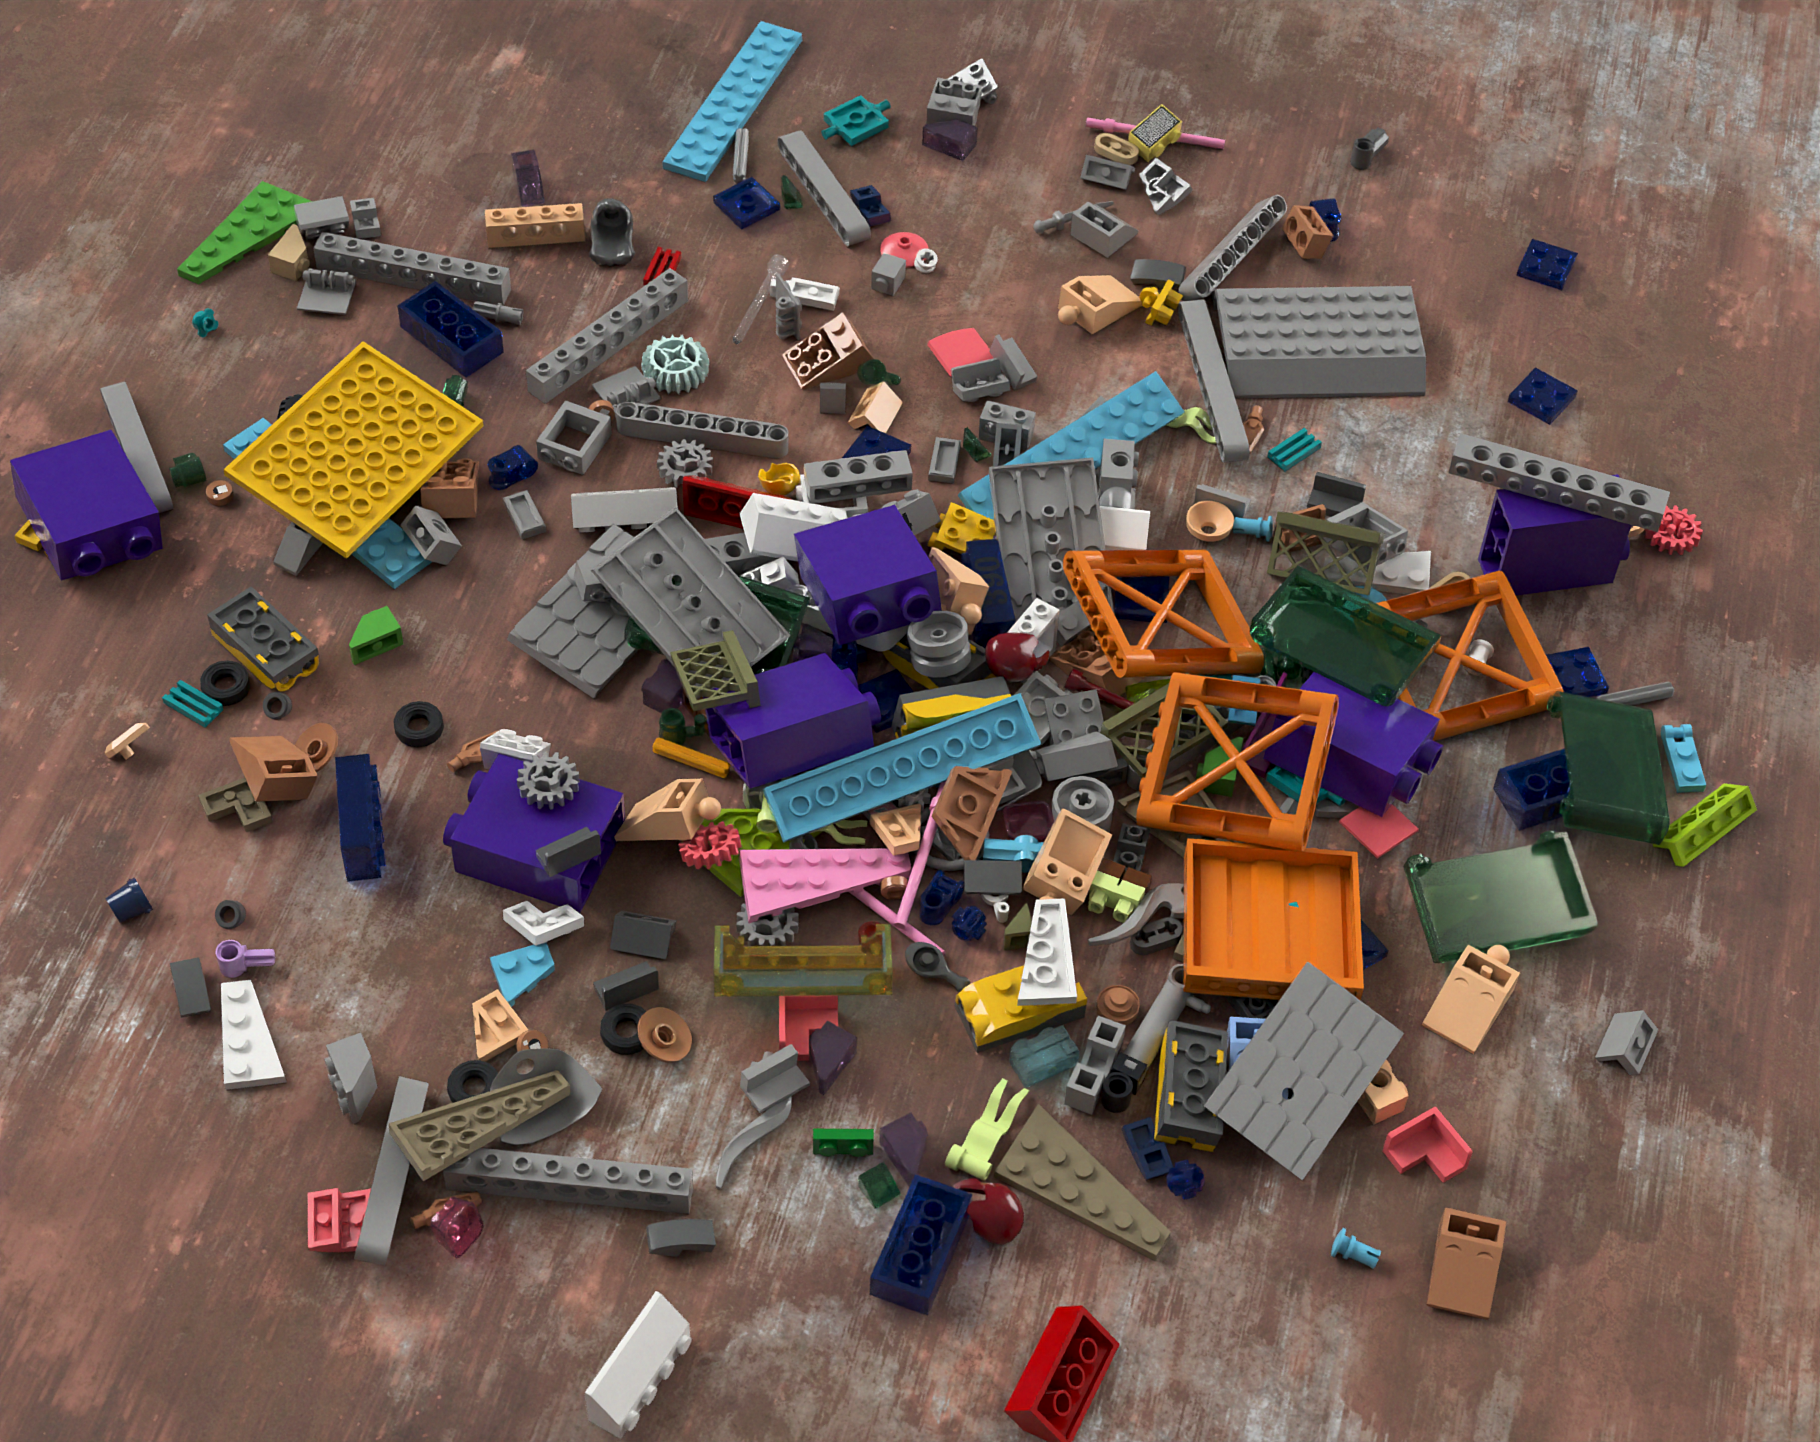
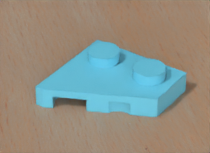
M547 943L537 946L531 945L490 957L491 966L501 994L511 1007L515 1004V999L523 992L527 991L529 993L537 986L540 980L545 979L555 971L554 961Z

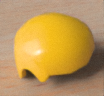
M772 463L767 472L764 469L759 470L758 478L767 493L784 496L798 486L800 473L794 464L782 463L776 465Z

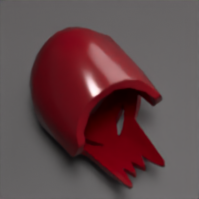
M1017 632L1003 633L994 636L987 642L985 659L990 671L996 677L1003 676L1005 682H1020L1028 679L1039 669H1042L1048 661L1050 652L1048 650L1042 656L1036 658L1033 650L1039 642L1034 635Z
M976 1178L966 1179L954 1184L956 1191L985 1195L986 1200L971 1201L967 1209L973 1222V1230L981 1238L993 1244L1004 1245L1012 1242L1021 1232L1024 1224L1023 1206L1017 1195L1007 1186L1000 1183H983Z

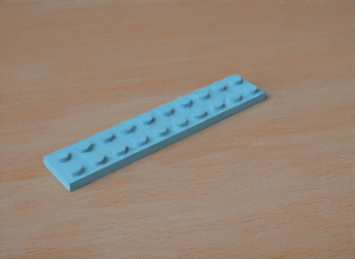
M760 21L663 160V169L706 182L735 140L736 130L744 127L801 43L802 33Z
M1155 371L1005 465L1093 457L1096 470L1101 466L1104 439L1135 441V444L1180 417L1184 410ZM988 474L961 491L958 497L967 509L994 520Z
M264 418L260 419L224 443V451L235 459L272 424ZM389 518L352 553L355 558L393 589L433 562L425 560L406 532Z
M1021 693L765 787L763 793L776 820L777 828L784 843L947 781L951 769L955 766L977 769L978 767H983L1039 747L1041 741Z

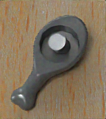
M916 942L907 947L905 960L916 974L926 978H942L953 984L959 992L970 985V980L967 977H961L949 969L943 953L936 946L925 942Z

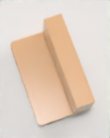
M883 381L866 389L848 423L854 429L869 424L880 437L884 436L899 411L902 401Z

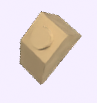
M292 224L268 254L271 273L294 281L301 277L304 270H308L310 262L298 226Z

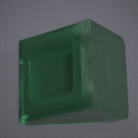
M782 175L781 195L784 208H801L803 205L799 190L786 175Z
M968 427L965 428L963 447L973 460L979 462L990 457L991 453L981 440Z
M1267 653L1264 657L1263 669L1259 675L1272 678L1277 686L1280 680L1279 670L1272 654Z
M884 1162L859 1176L858 1187L874 1209L901 1194Z

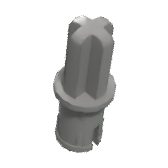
M478 301L473 306V314L476 316L495 319V322L506 321L518 325L522 323L523 309L502 306V303L494 305Z

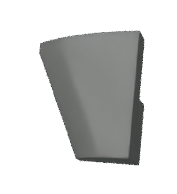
M1157 158L1140 174L1157 215L1171 209L1193 191L1190 184L1175 175L1172 168Z

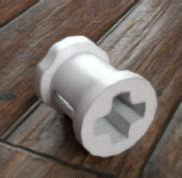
M1477 639L1470 645L1469 657L1486 664L1487 660L1494 653V648L1489 642ZM1463 666L1464 669H1466L1469 673L1473 675L1481 674L1477 671H1474L1468 667Z

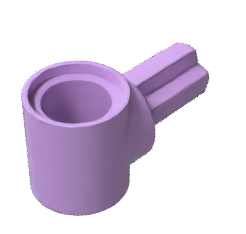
M235 940L221 942L215 952L220 971L228 978L240 976L247 971V967L272 966L275 963V952L273 949L247 950L246 945H241Z

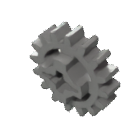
M682 439L681 444L672 441V447L665 445L664 452L658 453L657 469L659 470L660 478L665 477V483L667 484L673 481L676 488L682 484L684 476L694 475L707 478V475H712L713 457H711V451L705 450L704 444L696 446V440H693L690 444H687L685 439Z
M547 752L543 753V758L533 755L532 763L524 761V769H518L517 786L520 789L521 798L527 797L529 805L537 802L539 809L544 804H548L550 809H553L554 803L564 806V799L573 800V792H578L579 772L576 771V764H569V757L567 756L559 759L557 752H555L553 757H548Z
M743 903L741 905V912H737V933H740V940L742 942L748 940V947L750 949L755 945L759 946V952H763L765 947H769L770 951L774 952L777 945L784 949L786 948V940L793 942L794 934L798 933V913H795V907L785 909L782 914L772 917L771 914L758 918V921L748 924L746 904Z

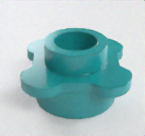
M210 308L197 312L192 319L193 327L198 330L197 334L200 337H206L208 332L218 328L219 323L215 320L213 316L214 311Z

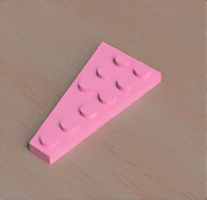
M888 848L740 850L739 863L749 923L756 922L759 917L771 914L772 917L780 915L783 910L792 907L801 909L836 899L844 892L863 891L865 886L872 884L880 886V882L890 876L909 878L912 871L908 852L893 856Z

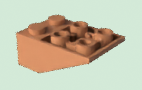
M843 312L782 354L802 390L820 385L821 382L827 383L854 375L874 361L873 356L855 326Z
M463 458L457 460V462H446L421 486L422 508L438 512L441 518H475L478 499L479 461Z
M1089 630L1079 634L1077 638L1067 645L1060 647L1057 652L1049 657L1050 661L1068 676L1074 668L1082 672V676L1087 677V681L1119 696L1145 678L1117 677L1095 633Z
M283 736L231 737L229 739L256 802L308 799L318 776L307 754Z
M1450 1208L1444 1209L1438 1229L1426 1306L1486 1320L1489 1319L1503 1249L1506 1221Z

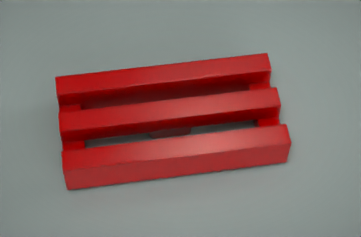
M657 247L643 278V286L651 282L661 258L663 259L654 279L664 273L669 259L672 260L669 268L676 271L681 259V251L676 250L675 253H672V249H667L665 252L662 247Z

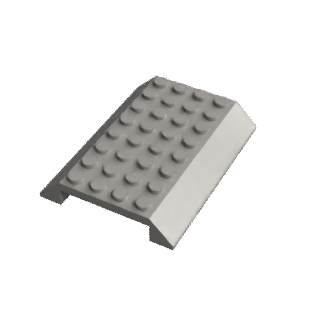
M1411 286L1214 289L1211 292L1213 309L1218 310L1227 366L1226 371L1235 399L1420 396L1426 393V354Z

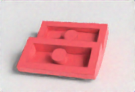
M974 328L956 330L940 335L930 340L927 344L950 377H952L951 369L954 367L993 359L989 352V347Z
M338 1188L308 1193V1249L317 1252L356 1251L371 1189L341 1194Z

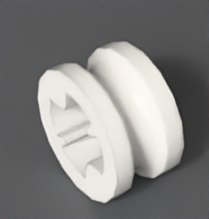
M930 249L919 250L914 262L915 268L924 274L933 272L938 260L937 255ZM923 258L928 259L929 264L924 263Z

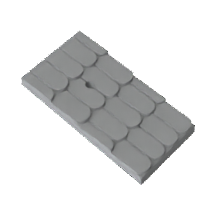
M1093 457L989 467V483L1000 569L1004 580L1003 590L1007 595L1005 608L1008 630L1011 629L1036 598L1055 608L1063 605L1066 609L1073 604L1071 600L1076 595L1063 569V559L1066 552L1105 550ZM1098 581L1114 613L1111 587Z
M677 508L670 510L591 570L617 603H620L636 624L646 632L672 665L670 652L724 641L722 632L733 630L751 667L791 636ZM700 661L699 663L706 664L707 662ZM717 664L715 667L722 668L723 665ZM690 670L688 673L695 674L697 671ZM706 674L705 676H706V677H712L713 675H711V674ZM723 677L721 680L728 681L729 678ZM696 683L693 686L701 687L703 684Z
M613 524L589 547V550L579 560L612 555L634 537L627 532H623L621 528ZM575 563L568 570L567 574L515 625L514 629L509 633L507 640L592 698H595L650 637L613 597L603 598L599 601L583 602L574 579Z
M1307 961L1204 1106L1303 1180L1404 1033ZM1285 1088H1290L1293 1092L1292 1097L1289 1099H1284L1282 1096V1091Z

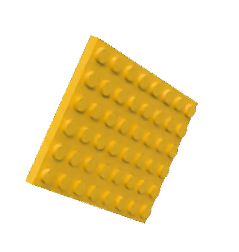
M362 341L224 468V476L347 559L483 427V420Z

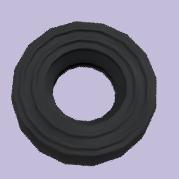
M229 660L219 661L210 665L203 671L200 678L202 693L218 701L222 706L234 705L242 701L248 695L251 687L250 676L245 667L238 662ZM223 677H232L236 680L233 687L224 690L216 688L215 683Z
M410 702L402 706L395 715V734L407 746L417 748L428 746L436 742L443 732L442 714L436 706L429 702ZM415 718H425L429 721L428 727L420 731L411 730L408 724Z
M620 1004L608 1010L602 1018L600 1035L605 1046L612 1052L620 1055H632L642 1051L644 1047L639 1040L638 1031L631 1037H621L616 1033L615 1028L623 1021H632L638 1026L639 1020L646 1010L635 1004Z
M470 1060L459 1064L448 1077L447 1092L451 1102L454 1103L477 1096L467 1094L463 1090L464 1083L471 1078H480L486 1083L484 1091L480 1094L489 1092L492 1082L498 1075L497 1070L491 1064L481 1060Z

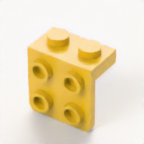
M951 502L946 515L940 513L941 522L935 525L939 531L938 533L933 531L927 546L941 551L946 547L975 560L986 557L996 532L994 520Z

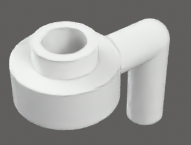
M981 894L982 899L987 904L994 906L997 920L1001 923L1006 922L1009 913V905L1006 901L1009 895L994 897Z

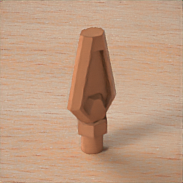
M1254 406L1247 420L1242 422L1248 439L1250 454L1265 430L1261 424L1263 409L1260 406Z
M497 731L464 744L461 752L447 763L449 770L455 772L459 768H464L469 763L483 761L480 743Z
M477 1191L436 1199L429 1209L411 1217V1222L414 1229L435 1223L448 1225L480 1205L482 1200Z

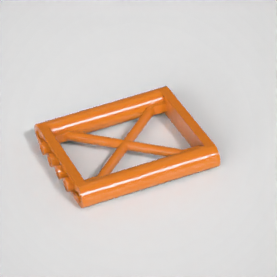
M1099 550L1066 552L1063 559L1065 575L1117 677L1172 676L1174 672L1184 674L1188 672L1191 675L1256 674L1262 671L1264 654L1207 550ZM1179 576L1162 605L1115 578ZM1189 580L1196 581L1228 643L1171 611ZM1098 581L1155 613L1154 618L1137 645H1129ZM1164 620L1169 621L1213 647L1147 649Z
M1500 570L1359 607L1352 612L1353 624L1362 640V645H1367L1369 648L1368 653L1372 654L1371 668L1373 673L1378 675L1382 683V691L1416 707L1382 635L1391 633L1450 660L1428 709L1422 710L1440 719L1433 741L1561 707L1565 703L1563 688L1505 574ZM1476 604L1455 650L1399 626L1403 623ZM1497 606L1534 680L1526 682L1465 655L1487 607ZM1460 664L1517 689V691L1439 712Z
M1174 672L1170 679L1165 702H1161L1159 707L1160 722L1159 726L1153 730L1152 742L1154 746L1152 752L1147 754L1146 777H1142L1140 781L1139 792L1141 797L1137 808V825L1304 851L1311 829L1338 713V695ZM1206 705L1294 718L1239 753ZM1182 708L1195 709L1230 759L1173 796L1161 795ZM1303 725L1316 726L1296 815L1282 813L1246 761ZM1237 768L1272 818L1181 803Z

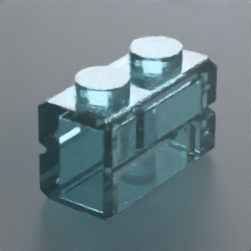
M1059 1026L1055 1029L1048 1027L1043 1029L1037 1037L1030 1040L1023 1038L1015 1042L1012 1048H1010L1009 1062L1015 1073L1018 1074L1024 1087L1027 1088L1076 1066L1080 1052L1064 1026Z

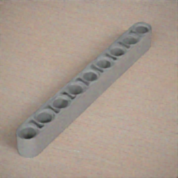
M1204 299L1181 301L1178 305L1180 323L1223 463L1248 460L1250 455L1248 439Z

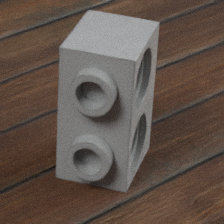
M986 401L980 416L978 439L995 443L997 423L1022 425L1020 449L1027 451L1034 434L1036 412Z

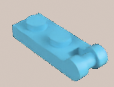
M1682 724L1680 727L1674 728L1672 725H1662L1661 738L1677 793L1704 792L1706 788L1690 724ZM1674 738H1680L1681 742H1675Z

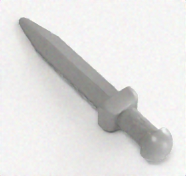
M1114 202L1096 203L1095 205L1105 209L1111 206ZM1058 210L1053 213L1050 219L1044 221L1037 220L1033 228L1038 234H1043L1044 230L1053 227L1057 230H1063L1064 223L1072 221V214L1075 211L1062 215Z

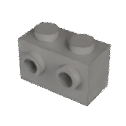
M1076 596L1071 600L1073 604L1066 609L1063 605L1057 608L1060 611L1056 641L1061 647L1091 628Z

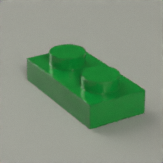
M813 1128V1154H820L826 1157L836 1154H846L855 1157L873 1155L874 1129Z

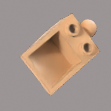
M1111 275L1078 276L1061 286L1058 318L1065 325L1077 322L1088 332L1094 334L1141 307L1142 302L1139 296Z
M932 547L928 558L937 570L942 611H950L962 616L967 623L968 634L971 635L975 624L982 617L981 607L989 586L980 575L941 550Z
M703 778L677 779L636 803L614 837L616 841H685L692 839L704 819L712 820L719 816L721 805L717 799L708 796Z
M1062 808L1030 868L1022 889L1040 898L1039 900L1065 899L1066 911L1069 915H1072L1086 898L1112 834Z
M1468 945L1448 976L1422 1026L1474 1054L1514 991L1520 972L1507 966L1510 959L1507 948L1502 945H1494L1485 954Z

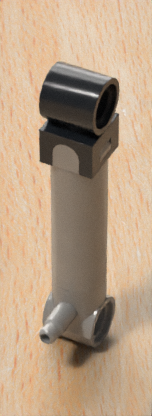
M1184 963L1177 964L1170 969L1168 980L1124 1053L1120 1052L1111 1067V1073L1104 1079L1101 1104L1107 1111L1121 1113L1129 1107L1131 1095L1136 1096L1145 1080L1146 1071L1162 1046L1164 1034L1170 1020L1177 1021L1185 1006L1206 1014L1210 1012L1211 1006L1203 1000L1194 997L1195 993L1183 992L1184 984L1179 983H1184ZM1113 1091H1118L1122 1094H1115Z

